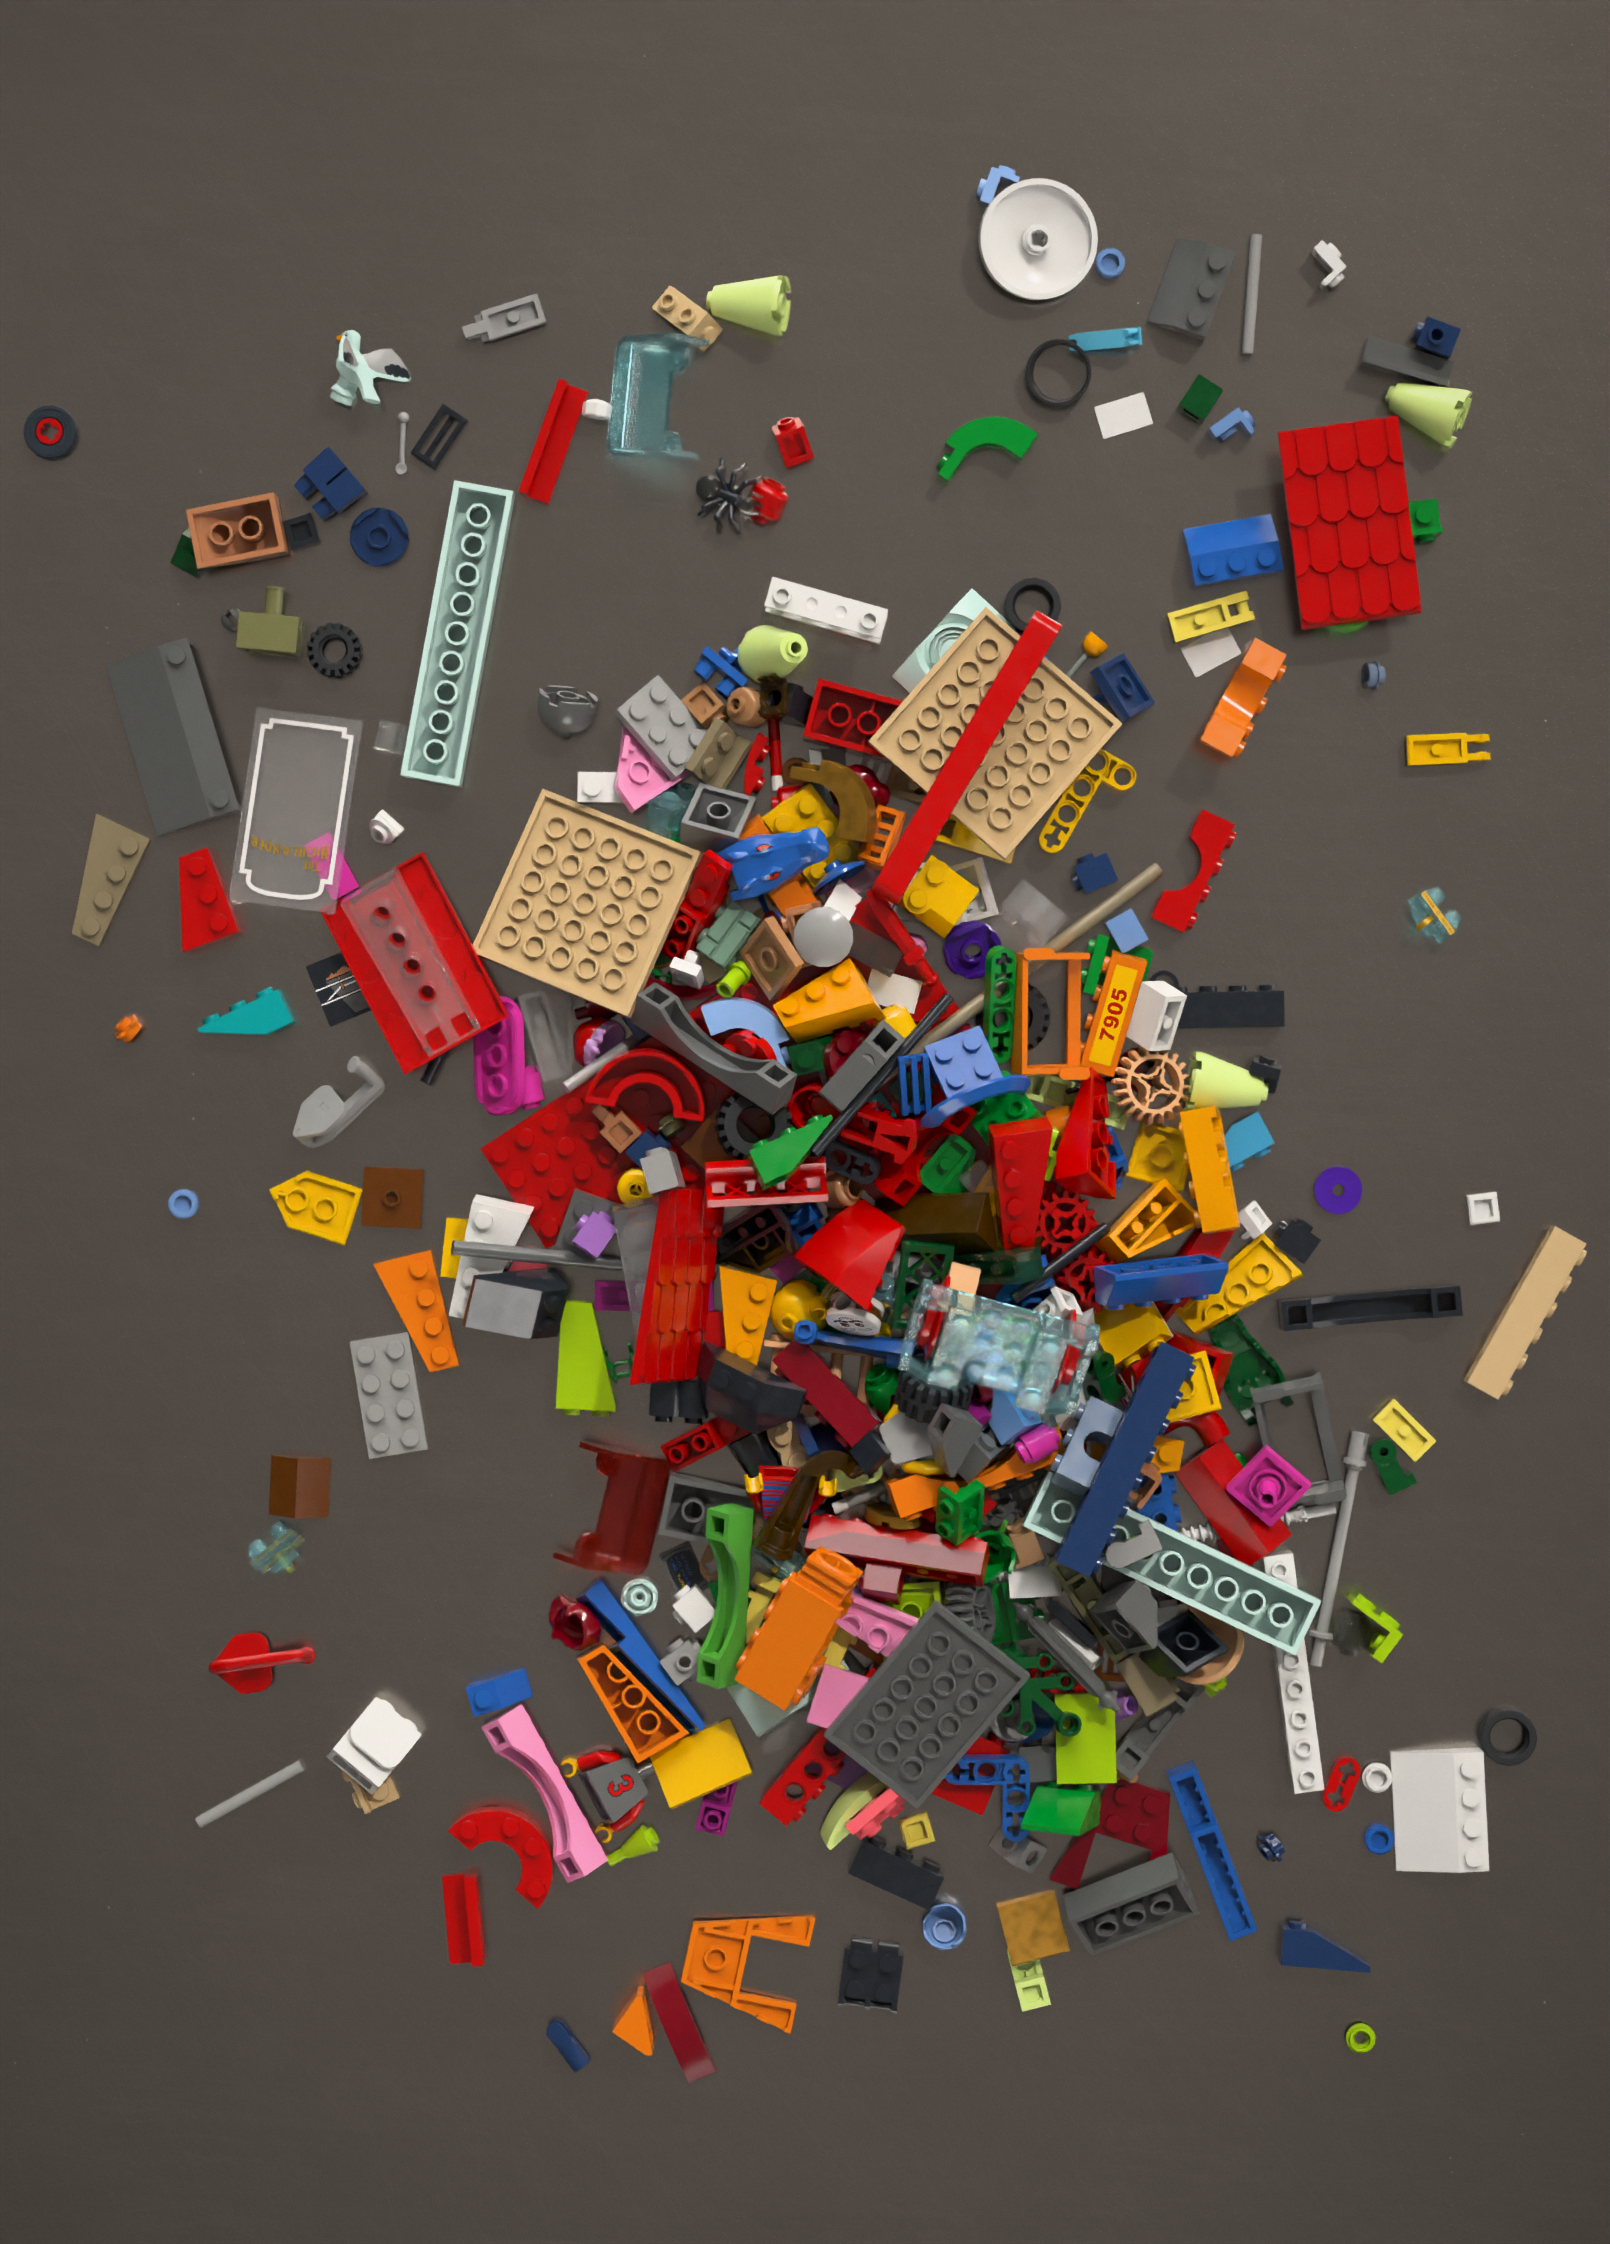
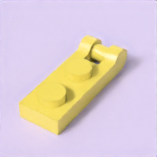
M1239 592L1167 613L1175 643L1255 620L1254 613L1249 610L1247 600H1250L1248 592ZM1236 604L1238 615L1231 617L1228 606Z

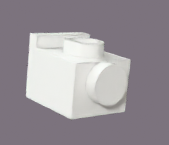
M1054 1286L1050 1289L1052 1293L1033 1309L1037 1317L1034 1321L1035 1327L1041 1333H1047L1060 1338L1071 1309L1076 1310V1323L1084 1315L1074 1294Z

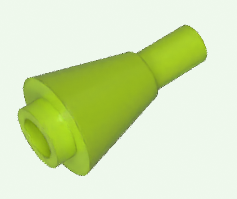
M642 1825L620 1849L606 1856L607 1862L612 1867L626 1858L629 1859L657 1851L659 1838L653 1828H647L645 1825Z

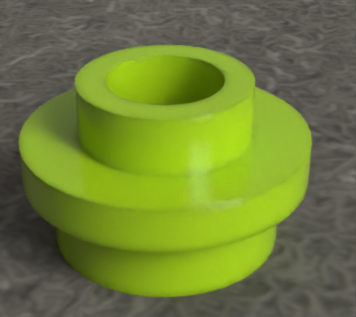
M1357 2023L1347 2030L1345 2039L1350 2050L1363 2054L1373 2048L1376 2037L1370 2026ZM1358 2033H1363L1366 2036L1365 2040L1361 2043L1355 2041V2036Z

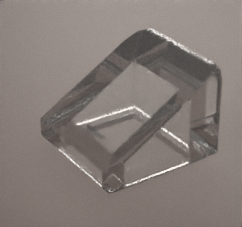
M380 720L373 749L404 756L409 726Z

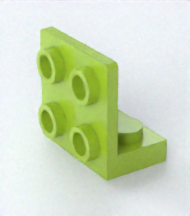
M1360 1593L1357 1597L1349 1594L1347 1599L1355 1607L1383 1627L1381 1631L1376 1629L1367 1640V1644L1370 1645L1367 1651L1372 1657L1383 1663L1403 1636L1398 1630L1400 1624L1384 1611L1380 1615L1374 1612L1376 1606Z

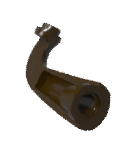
M825 1450L815 1454L806 1461L792 1479L755 1539V1548L760 1549L770 1557L790 1560L821 1476L828 1470L839 1469L850 1479L860 1477L864 1470L851 1454L838 1450Z

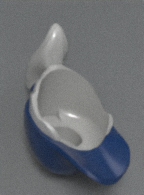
M1012 1698L1011 1700L1015 1705L1014 1712L1007 1717L998 1714L988 1726L1003 1741L1026 1743L1047 1736L1054 1728L1055 1720L1032 1701V1714L1036 1730L1030 1736L1019 1734L1016 1730V1722L1020 1719L1019 1698ZM1007 1704L1002 1709V1712H1006L1008 1710L1009 1704ZM1026 1721L1022 1724L1023 1732L1028 1731L1030 1723Z

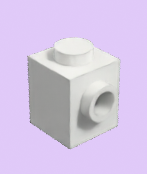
M697 1584L691 1588L685 1585L674 1595L676 1601L672 1606L675 1611L672 1614L682 1626L688 1624L696 1633L714 1618L716 1607Z

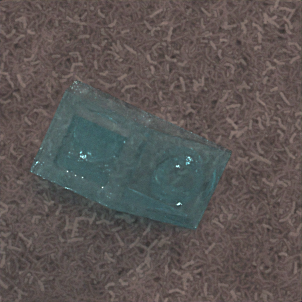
M680 782L649 800L644 829L670 840L678 838L680 836L681 821L694 796L695 787L692 784Z

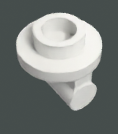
M383 809L369 823L372 838L383 844L392 843L405 830Z

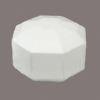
M599 399L587 400L583 402L581 414L586 418L609 420L612 414V406Z

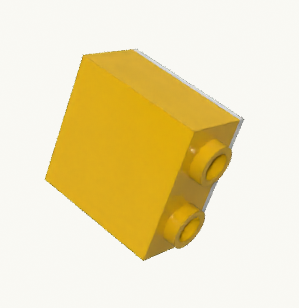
M1153 1301L1152 1306L1136 1307L1132 1303L1124 1304V1309L1107 1310L1104 1305L1101 1313L1097 1314L1094 1310L1097 1338L1105 1352L1113 1355L1114 1367L1127 1369L1152 1353L1157 1342L1162 1341L1165 1343L1174 1337Z

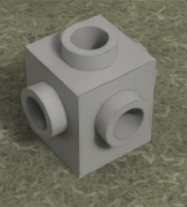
M681 1638L677 1639L666 1648L669 1653L660 1659V1664L677 1686L687 1678L690 1682L697 1679L698 1652L702 1645L698 1641L693 1643L690 1638L684 1642ZM683 1656H687L688 1658H690L691 1662L688 1664H684L681 1662L680 1658Z

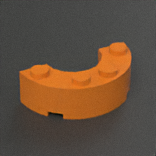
M1257 638L1253 640L1243 657V661L1235 671L1213 711L1199 742L1230 759L1233 756L1239 757L1246 744L1242 738L1246 740L1255 725L1250 722L1254 713L1260 715L1268 701L1264 697L1273 680L1279 682L1287 668L1286 665L1282 664L1287 656L1285 653Z

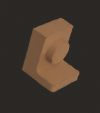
M704 681L681 700L707 731L715 718L724 721L726 724L729 720L726 706Z

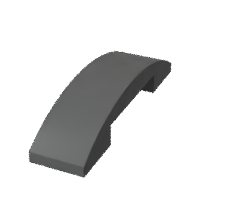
M1174 1677L1173 1679L1180 1689L1176 1693L1178 1700L1150 1717H1147L1145 1713L1141 1715L1116 1748L1117 1770L1129 1780H1132L1148 1761L1149 1755L1182 1714L1189 1710L1205 1690L1203 1685L1190 1684Z

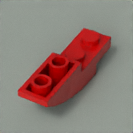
M712 850L703 853L685 900L679 906V911L660 951L671 960L674 957L684 960L688 950H696L698 945L696 940L703 929L710 928L714 921V915L722 905L730 885L726 882L733 865Z
M1199 1228L1174 1257L1209 1254L1219 1259L1235 1229L1205 1235L1202 1232V1228ZM1190 1297L1180 1298L1181 1302L1172 1304L1163 1303L1162 1300L1153 1302L1164 1321L1167 1322L1179 1306L1183 1308Z
M715 1416L662 1444L660 1448L673 1472H676L751 1432L719 1416Z

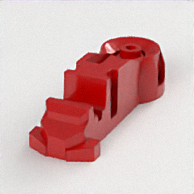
M816 1082L808 1084L793 1094L789 1102V1113L791 1112V1120L797 1128L806 1126V1121L817 1115H822L823 1118L832 1115L833 1123L841 1114L818 1093L824 1087L822 1084ZM869 1102L865 1103L839 1134L840 1136L894 1154L893 1162L901 1165L912 1155L919 1138L915 1120L910 1118L905 1120L893 1119L891 1116L892 1110L887 1109L883 1112L876 1110V1105Z

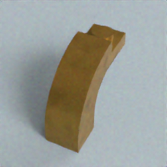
M822 760L821 766L808 762H802V767L791 766L789 778L824 785L836 796L840 807L837 837L874 843L877 825L876 806L868 786L857 773L845 765L829 760Z

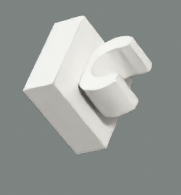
M688 950L684 960L674 957L669 966L672 979L700 989L705 980L701 967L702 960L699 959L700 953Z
M1255 1200L1238 1213L1239 1222L1247 1230L1241 1236L1242 1239H1247L1250 1236L1255 1239L1272 1225V1222Z

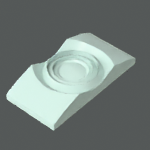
M971 589L892 675V678L911 693L985 607L990 609L1013 630L1015 628L976 591Z

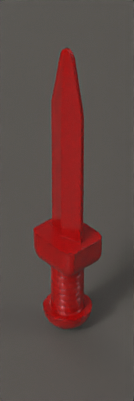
M867 890L866 896L874 914L904 954L902 956L904 962L909 966L914 965L924 979L923 984L925 986L932 987L936 985L939 980L938 973L934 974L924 961V950L922 947L914 944L888 906L872 891Z

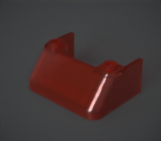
M580 1441V1448L598 1453L596 1468L600 1474L609 1477L595 1533L586 1532L582 1534L576 1542L574 1554L554 1552L553 1558L588 1570L639 1575L645 1571L649 1564L665 1496L670 1464L667 1460L614 1446Z

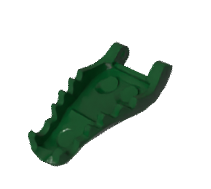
M1234 1314L1209 1328V1332L1216 1347L1234 1353L1224 1385L1233 1406L1243 1417L1248 1427H1251L1257 1421L1252 1413L1254 1406L1250 1388L1253 1387L1255 1389L1283 1383L1286 1380L1277 1362L1249 1334L1240 1317ZM1290 1395L1280 1398L1285 1408L1294 1404Z

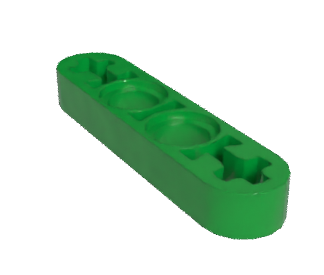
M1000 945L991 948L986 956L983 1033L991 1051L993 1047L998 1046V1043L1003 1045L1002 1050H998L997 1054L992 1051L997 1063L1007 1061L1013 1052L1017 964L1015 953L1009 948ZM1002 955L1006 956V961L1001 962V965L996 963V959L1001 958ZM1001 972L1006 974L1005 977L1001 975H995V973L1001 974ZM1004 982L1006 984L1005 994L1001 997H995L994 987L997 983ZM1003 1011L1005 1021L1001 1026L995 1027L992 1021L993 1016L997 1012ZM993 1032L999 1033L998 1037L994 1036Z

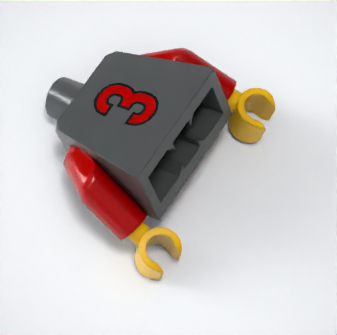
M596 1751L578 1757L577 1760L568 1758L561 1763V1765L570 1763L573 1766V1772L564 1775L567 1778L576 1775L579 1769L583 1771L578 1775L603 1820L597 1826L595 1834L599 1830H606L609 1834L602 1839V1843H608L614 1832L622 1831L637 1820L644 1806L643 1798L648 1795V1789L643 1781L655 1774L654 1768L648 1759L634 1765L629 1756L621 1757L617 1752Z

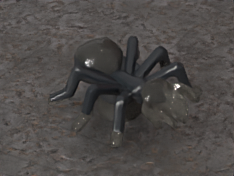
M720 458V467L716 469L717 477L704 475L696 483V492L699 497L708 501L712 500L701 506L702 510L697 516L702 518L708 513L709 508L719 505V509L714 514V521L717 524L716 531L720 532L722 529L720 517L726 507H728V521L735 528L736 533L740 535L742 534L740 524L734 518L735 507L737 506L743 520L753 523V519L745 516V513L751 516L760 515L761 513L756 511L754 507L763 508V505L752 497L763 499V495L750 492L748 495L742 496V491L749 485L758 484L764 478L763 476H758L754 479L744 480L739 486L735 485L736 477L743 473L748 466L747 463L743 462L740 468L731 472L730 482L727 483L723 475V471L726 468L725 459Z

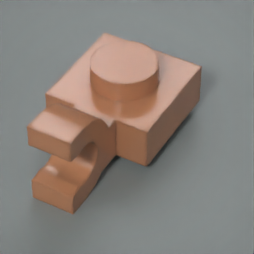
M595 1104L592 1107L593 1110L591 1112L605 1124L600 1129V1133L619 1153L642 1134L640 1128L622 1110L614 1115L606 1105Z

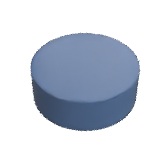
M1115 248L1102 250L1096 257V271L1105 279L1119 277L1125 268L1123 254Z
M181 1189L175 1191L170 1196L168 1207L171 1214L176 1218L188 1219L197 1213L199 1200L194 1192Z

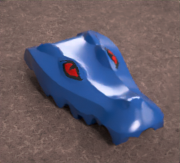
M812 827L795 833L784 832L774 835H754L742 839L724 850L716 852V854L725 860L728 859V862L733 865L732 873L738 889L733 890L729 895L731 901L759 897L778 889L787 880L798 875L805 868L825 860L829 856V845L823 831L818 827Z

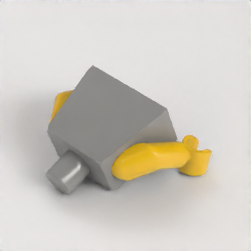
M894 1403L885 1416L883 1424L879 1427L884 1440L883 1443L892 1453L889 1458H891L894 1466L910 1474L925 1476L945 1474L950 1478H954L949 1476L934 1461L927 1431L929 1425L905 1416V1413L901 1412L898 1409V1405Z

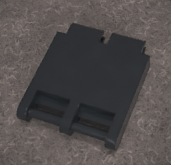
M852 1937L851 1947H845L837 2006L843 2007L844 2004L862 2006L864 2010L869 2011L870 2008L890 2010L892 2014H896L904 1954L898 1953L899 1943L878 1941L876 1951L872 1950L873 1940ZM856 1998H861V1999H865V2001L855 2000V1999H856ZM871 2000H877L880 2002H891V2004L871 2002Z

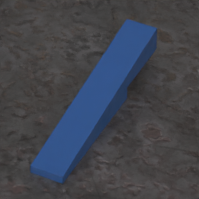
M601 1578L590 1583L575 1600L578 1603L585 1604L597 1617L602 1628L616 1641L609 1651L690 1734L701 1731L706 1725L660 1664L659 1659Z
M1192 1760L1166 1770L1229 1940L1232 1941L1258 1931L1194 1761Z

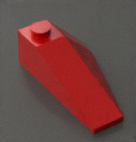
M1090 1067V1076L1081 1082L1058 1147L1056 1165L1053 1172L1055 1180L1070 1193L1111 1200L1116 1197V1164L1113 1161L1110 1162L1108 1145H1113V1138L1105 1124V1118H1108L1110 1115L1106 1080Z

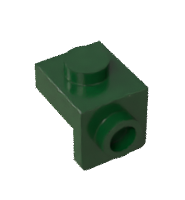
M188 528L181 535L170 563L197 577L202 569H197L190 529Z

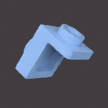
M999 165L998 169L992 167L988 179H981L976 196L981 197L979 206L988 207L995 197L1000 182L1008 185L1019 182L1020 177L1015 175L1016 171Z

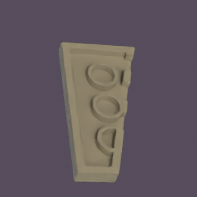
M96 814L72 934L99 947L101 946L151 839Z

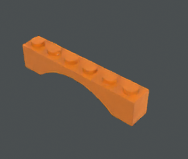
M1053 1422L1045 1424L1047 1427L1053 1426L1061 1441L1057 1443L1059 1448L1057 1451L1034 1464L1030 1462L1025 1465L1013 1447L1001 1460L983 1470L971 1482L978 1480L985 1485V1488L988 1487L989 1490H995L1006 1486L1005 1481L1014 1477L1017 1480H1023L1034 1475L1033 1471L1044 1467L1045 1470H1050L1056 1454L1062 1455L1065 1446L1061 1444L1063 1439L1058 1424ZM906 1473L884 1481L894 1514L899 1518L904 1517L905 1521L922 1516V1510L931 1507L933 1511L937 1509V1495L940 1487L945 1486L956 1494L960 1488L966 1487L971 1482L968 1483L963 1477L939 1479Z

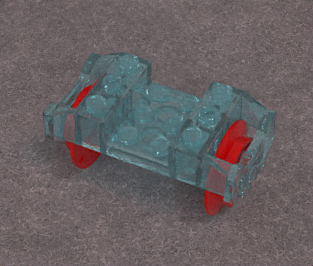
M946 1275L941 1285L933 1284V1280L923 1279L907 1323L899 1356L898 1369L907 1371L926 1383L955 1391L961 1379L1014 1393V1407L1041 1414L1074 1415L1090 1360L1095 1354L1099 1342L1100 1325L1093 1323L1085 1325L1076 1322L1075 1309H1071L1067 1319L951 1289V1277ZM914 1344L923 1347L924 1360L911 1357ZM1060 1384L1068 1386L1066 1398L1053 1395Z

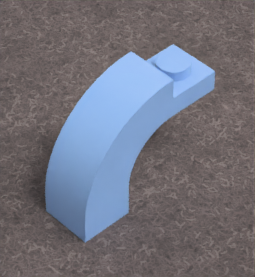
M738 997L722 998L701 1006L711 1036L734 1028L753 1031L771 1045L777 1062L789 1069L788 1064L791 1063L788 1048L787 1046L781 1048L780 1043L789 1040L790 1035L779 1017L769 1008L753 1000Z

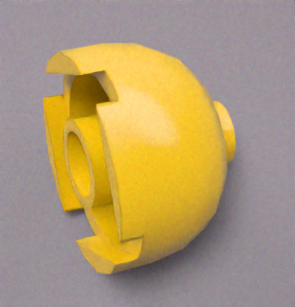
M792 1280L781 1287L774 1296L770 1309V1318L776 1331L783 1337L794 1340V1329L799 1321H811L817 1325L818 1330H823L828 1324L826 1317L822 1320L818 1319L820 1310H815L812 1315L809 1313L810 1298L821 1296L815 1290L817 1288L815 1284L805 1280ZM828 1300V1302L826 1303V1305H827V1310L829 1309V1306H830V1305H829V1300Z

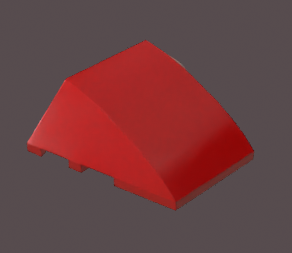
M862 1199L837 1214L789 1257L810 1272L812 1271L870 1313L873 1306L871 1303L876 1288L881 1287L883 1283L881 1276L887 1263L892 1262L906 1228Z

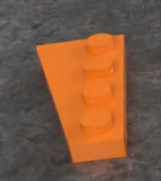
M432 1250L373 1264L429 1372L459 1366Z

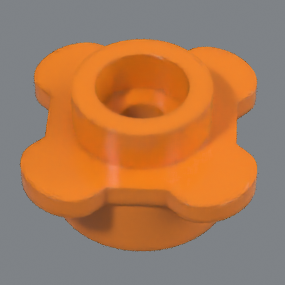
M134 1014L129 1018L123 1017L115 1026L114 1030L117 1032L114 1037L117 1041L121 1039L128 1043L141 1029L142 1025L137 1022Z

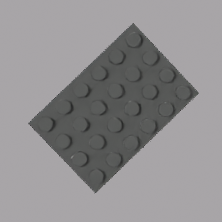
M935 1600L826 1729L823 1736L918 1809L1030 1677V1673Z

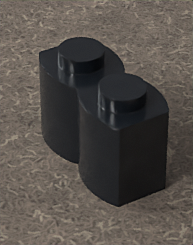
M699 1381L651 1384L649 1415L655 1416L656 1422H672L673 1417H684V1423L702 1424V1419L709 1418V1411L705 1409Z

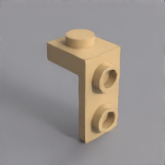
M669 286L652 306L656 313L681 330L703 352L716 340L723 330L708 312L672 286Z

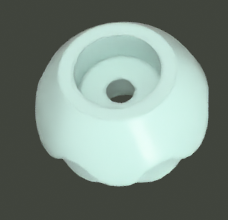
M638 1578L629 1581L623 1587L621 1603L632 1615L642 1616L655 1609L658 1592L651 1582ZM641 1594L642 1599H637V1595Z

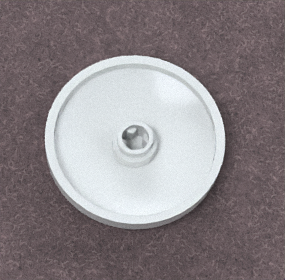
M1034 178L1012 184L994 197L983 214L979 227L978 244L980 256L987 272L1001 288L1020 298L1046 300L1067 293L1084 279L1096 256L1098 235L1093 214L1078 193L1063 183L1050 179Z

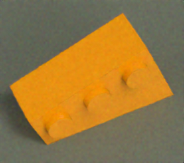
M850 958L773 1005L784 1027L797 1043L832 1034V1030L845 1026L850 1028L860 1026L859 1022L876 1018L877 1021L886 1018L863 975Z

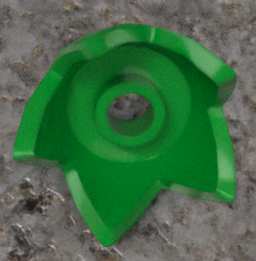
M877 1364L868 1371L865 1381V1394L871 1409L875 1407L881 1413L887 1415L890 1410L891 1395H895L900 1370L887 1368L885 1364Z
M996 1530L981 1531L973 1537L987 1542L990 1556L984 1583L992 1581L1004 1571L1012 1574L1016 1561V1552L1010 1538ZM992 1546L997 1547L999 1551L993 1549Z

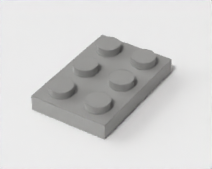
M659 675L614 712L615 716L672 781L686 770L684 767L707 732Z

